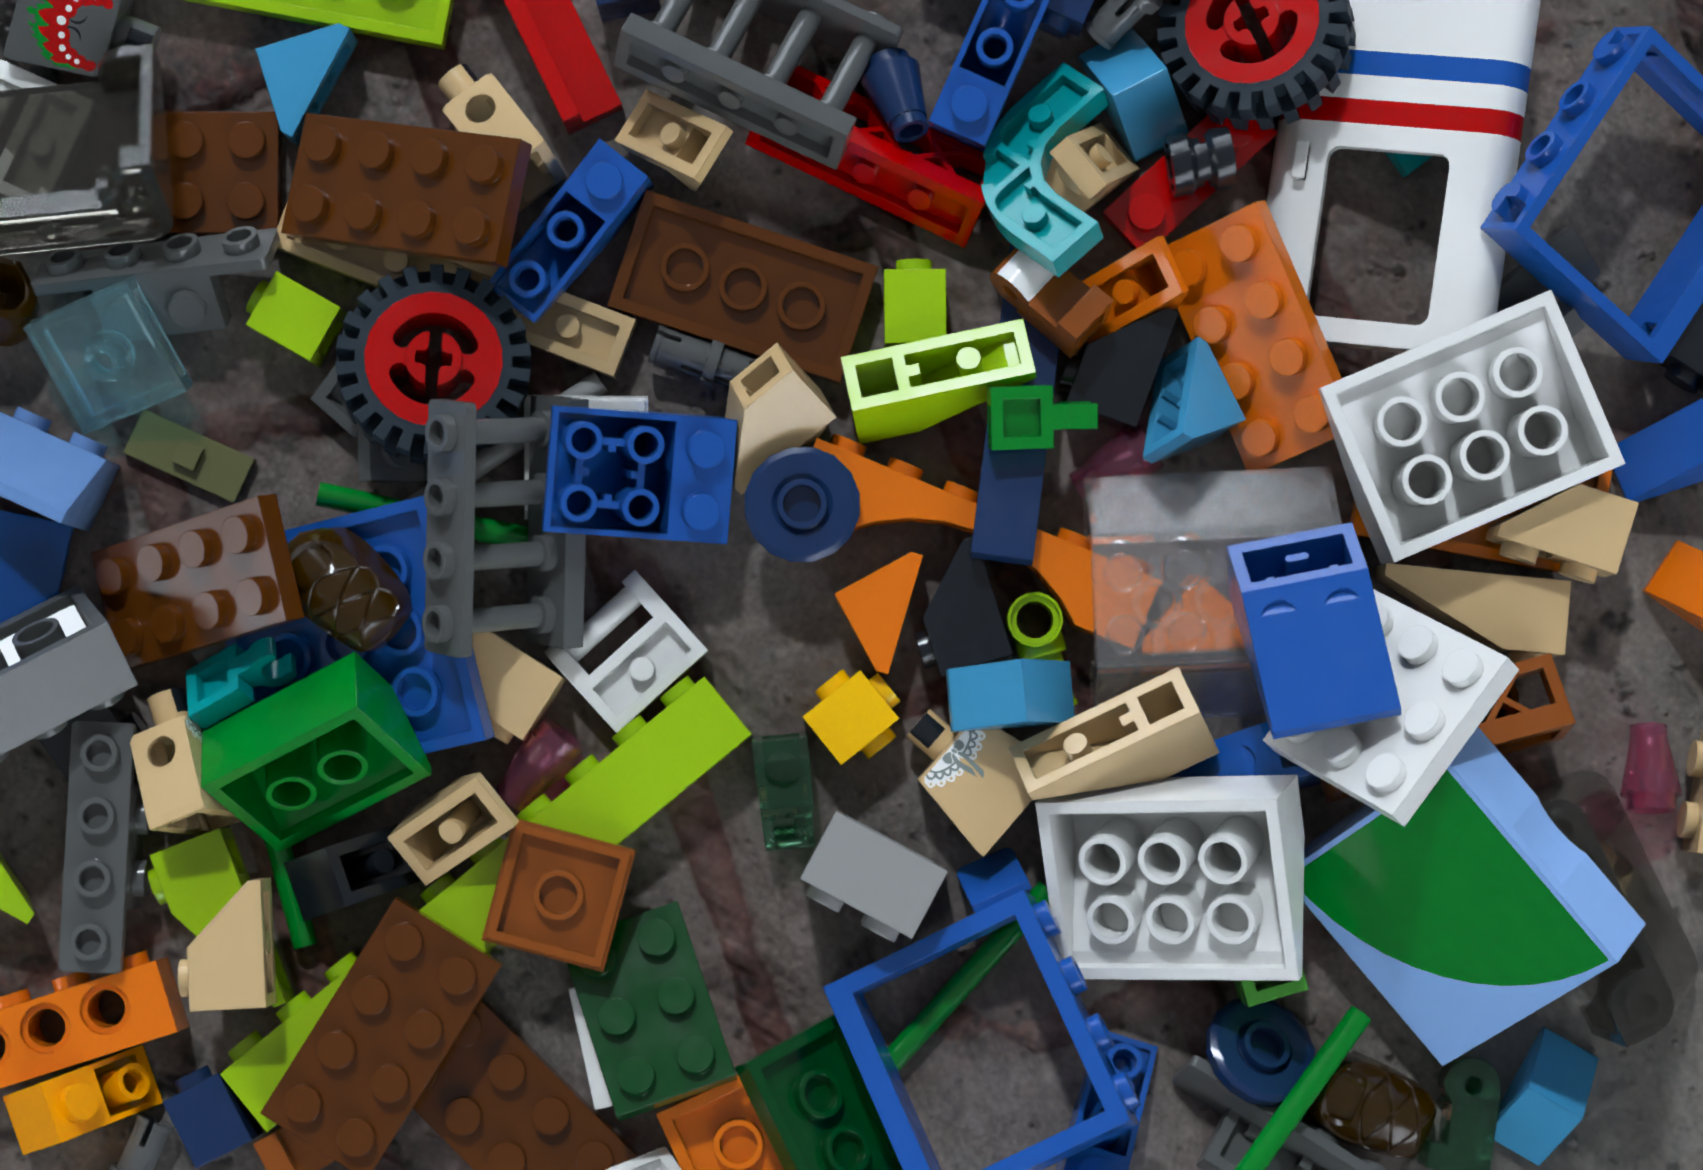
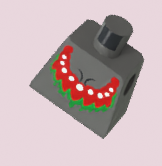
M17 0L2 56L24 63L91 77H101L117 62L120 51L149 62L158 46L161 27L131 16L135 0Z

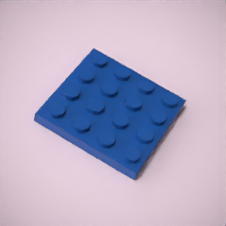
M424 495L284 530L287 543L300 532L319 528L345 527L371 545L397 574L409 592L412 609L409 618L399 632L385 646L370 652H358L351 649L322 630L305 615V618L226 641V648L236 643L244 651H247L257 640L271 636L275 639L277 658L275 660L281 659L289 653L295 656L296 677L289 683L278 687H254V702L245 706L242 710L356 652L393 687L425 754L495 737L473 646L472 655L465 658L433 653L425 649L422 617L425 611L426 572L423 565V554L426 548L427 508L424 502Z

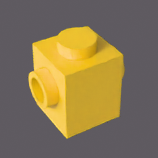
M842 669L814 692L821 702L803 716L804 720L842 765L860 750L867 759L871 758L897 737L890 726L899 719L892 708L901 701L878 673L868 680L861 670L850 678Z

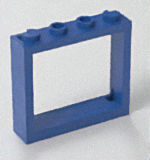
M1614 27L1612 31L1603 36L1593 50L1594 58L1580 79L1572 84L1562 95L1559 101L1560 109L1546 130L1535 137L1529 144L1525 152L1526 160L1512 181L1501 188L1495 195L1491 205L1492 210L1480 229L1548 290H1552L1553 294L1561 302L1573 307L1581 320L1626 360L1663 364L1703 303V205L1629 317L1530 228L1633 72H1636L1703 136V76L1653 27Z
M1022 890L823 987L903 1170L942 1169L864 994L1015 920L1020 925L1105 1111L982 1170H1043L1139 1124L1133 1111L1134 1108L1141 1105L1134 1091L1136 1088L1125 1070L1116 1074L1106 1052L1115 1047L1113 1039L1101 1015L1095 1013L1089 1016L1080 996V993L1088 990L1086 981L1073 956L1071 955L1063 959L1053 937L1062 933L1046 899L1037 903L1034 896Z

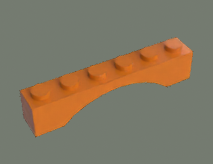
M833 434L830 442L816 438L813 447L834 455L851 472L859 490L860 517L854 531L874 525L916 522L944 525L973 534L978 492L951 481H946L943 490L921 481L924 472L922 469L893 457L889 458L886 466L864 457L867 449L866 446L841 435ZM1065 528L1059 529L1057 537L1037 529L1032 566H1024L1037 576L1056 599L1070 626L1123 649H1133L1161 581L1148 575L1151 564L1120 551H1117L1114 560L1092 552L1091 549L1094 544L1092 539Z

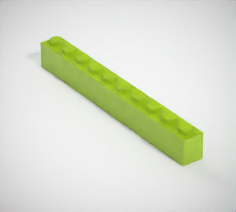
M686 676L660 698L666 708L647 723L641 715L637 716L612 737L618 748L601 762L593 754L588 756L564 776L570 784L568 789L553 801L545 793L542 794L516 817L619 845L753 734L706 677H703L695 684L689 676ZM498 837L469 858L475 865L457 880L447 872L420 894L421 898L426 902V905L420 909L421 912L487 953L497 944L481 939L509 837L504 841L501 837ZM354 951L348 953L324 973L330 984L317 995L311 998L304 990L276 1012V1016L282 1023L263 1038L255 1030L227 1053L234 1063L220 1073V1075L266 1132L278 1124L260 1114V1112L358 958Z

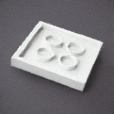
M1373 590L1400 700L1401 715L1273 739L1271 731H1269L1263 741L1274 752L1405 827L1518 673L1519 669L1507 656Z

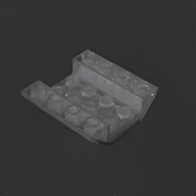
M1331 466L1083 477L1085 537L1090 542L1095 656V661H1090L1092 708L1179 667L1203 718L1265 715L1229 598L1227 546L1342 524Z

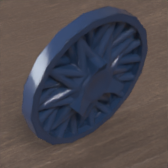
M790 447L769 456L753 472L745 491V518L753 537L770 554L789 562H816L835 554L851 538L860 517V493L851 472L834 455L815 447Z
M1239 998L1233 999L1215 1013L1206 1031V1054L1214 1074L1231 1093L1250 1104L1265 1107L1279 1106L1315 1057V1048L1305 1026L1290 1010L1273 1000L1247 1007L1241 1003Z

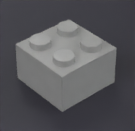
M836 809L800 879L810 884L806 891V896L838 913L844 903L865 913L861 920L862 926L889 941L895 942L899 933L911 939L913 938L948 871L936 862Z

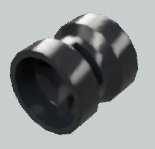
M1227 126L1208 129L1202 137V142H1199L1197 137L1190 138L1184 133L1165 136V163L1173 197L1192 195L1198 187H1204L1205 181H1208V184L1216 191L1236 187V159L1231 134Z

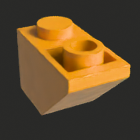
M143 1045L2 1096L23 1155L68 1141L163 1102Z

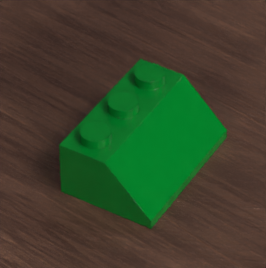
M356 652L337 660L202 731L201 788L277 852L431 775V765L393 687Z

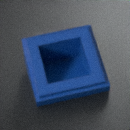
M1011 848L998 850L959 868L957 871V877L974 913L1022 890L1030 893V889H1032Z

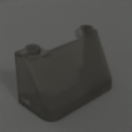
M153 44L120 45L102 54L98 61L99 81L0 91V256L149 241L161 238L170 232L173 227V195L161 66Z
M1578 770L1567 773L1533 791L1557 828L1591 858L1646 923L1620 961L1598 974V989L1593 999L1579 1007L1592 1035L1628 1048L1657 1034L1668 1025L1697 980L1698 964L1692 947L1614 787L1606 777L1597 772Z

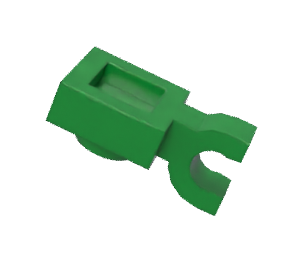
M1049 384L987 386L988 449L1054 448V430L1098 429V403H1091V401L1053 403V386Z

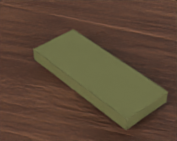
M143 409L123 451L124 454L232 503H237L256 462V459L146 409Z

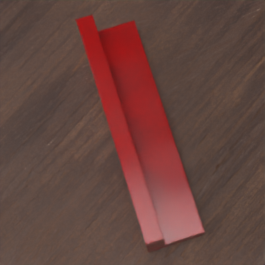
M503 0L569 135L623 109L622 103L571 0Z
M798 65L787 85L821 100L831 81ZM854 91L843 112L866 121L869 127L858 128L854 126L846 152L836 170L756 132L749 131L745 142L746 145L964 248L974 231L986 203L981 184L978 185L957 175L953 169L963 167L984 177L986 162L983 152L930 127L924 136L910 142L921 147L924 154L908 152L902 149L898 141L894 139L892 131L888 128L871 99Z

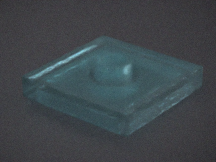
M134 276L35 318L23 327L84 435L183 394L193 385L192 380Z

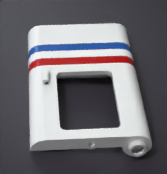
M1349 0L1355 19L1352 24L1356 32L1355 46H1348L1352 57L1348 71L1338 69L1337 74L1341 84L1334 93L1323 88L1319 92L1323 104L1313 112L1306 103L1296 108L1300 120L1291 124H1287L1284 115H1279L1278 134L1275 140L1267 196V205L1308 300L1310 299L1329 160L1333 152L1338 149L1438 156L1449 161V173L1429 314L1425 322L1420 325H1408L1315 315L1328 346L1403 353L1497 313L1506 251L1481 230L1480 227L1492 210L1491 205L1495 195L1501 188L1510 183L1517 173L1541 0ZM1309 146H1310L1308 166H1307V173H1306V180H1302V178L1304 179V177H1305V170H1306L1308 149H1309Z

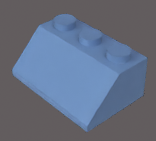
M19 406L13 417L0 411V496L56 522L90 532L120 465L103 458L108 446L74 431L69 442L47 433L52 421Z

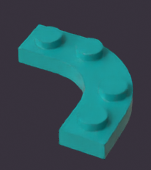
M1064 62L1022 97L999 121L983 153L986 165L983 184H981L984 199L999 232L1014 247L1058 278L1104 237L1098 221L1058 195L1048 185L1046 177L1051 160L1053 159L1049 152L1064 138L1080 131L1109 106L1103 87Z

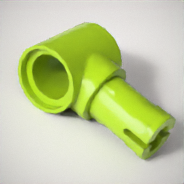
M1040 592L1026 593L1018 597L1009 606L1004 618L1005 630L1015 644L1018 658L1064 661L1061 651L1067 650L1061 629L1063 624L1062 611L1058 603L1049 595ZM1026 604L1042 606L1050 617L1049 629L1040 638L1025 636L1017 626L1016 617L1018 611ZM1073 693V704L1077 705V698L1075 699Z

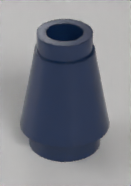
M893 47L876 52L871 56L864 70L862 86L888 128L892 131L894 139L902 143L915 141L924 136L929 130L919 62L910 57L908 51L903 48Z

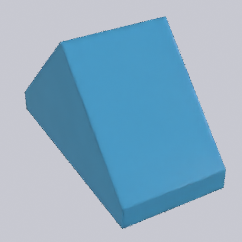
M340 23L256 48L280 130L291 143L297 146L300 144L306 113H321L358 44V40L350 28Z
M1133 28L1117 42V45L1112 50H1108L1099 44L1078 55V60L1088 78L1104 88L1109 102V106L1105 110L1135 163L1164 149L1165 136L1181 133L1187 135L1189 133L1167 67Z
M1196 337L1162 359L1155 377L1143 459L1151 464L1203 446L1246 420L1208 343L1200 337Z
M1021 658L946 670L951 732L1053 726L1074 717L1070 661Z
M1542 1027L1483 1134L1539 1166L1583 1119L1599 1058L1549 1029Z

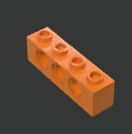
M147 950L124 957V968L117 974H111L91 981L89 973L76 972L51 980L54 993L36 999L31 998L29 988L1 996L0 1034L5 1041V1052L0 1059V1089L190 1027L168 956L150 962ZM106 990L116 992L124 1001L125 1013L119 1023L107 1021L99 1011V1000ZM47 1009L56 1011L64 1020L65 1033L59 1042L48 1040L41 1032L40 1019Z

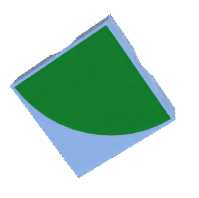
M1479 727L1468 739L1405 827L1364 804L1316 837L1304 849L1305 905L1442 1066L1618 963L1646 925L1591 858L1557 828L1540 803L1538 796Z

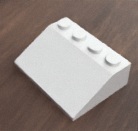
M1552 290L1318 389L1356 507L1381 564L1402 560L1626 464Z
M1297 775L1168 777L1164 780L1044 798L1035 802L1049 906L1053 916L1057 918L1062 933L1054 936V940L1063 959L1071 955L1073 956L1084 979L1299 981L1301 979L1303 966L1305 834Z

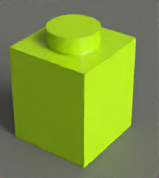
M901 259L896 261V269H884V348L947 335L946 269H933V262L929 259Z
M276 271L270 283L262 280L253 291L246 306V312L251 314L246 325L260 335L320 368L343 328V320L347 312L340 306Z

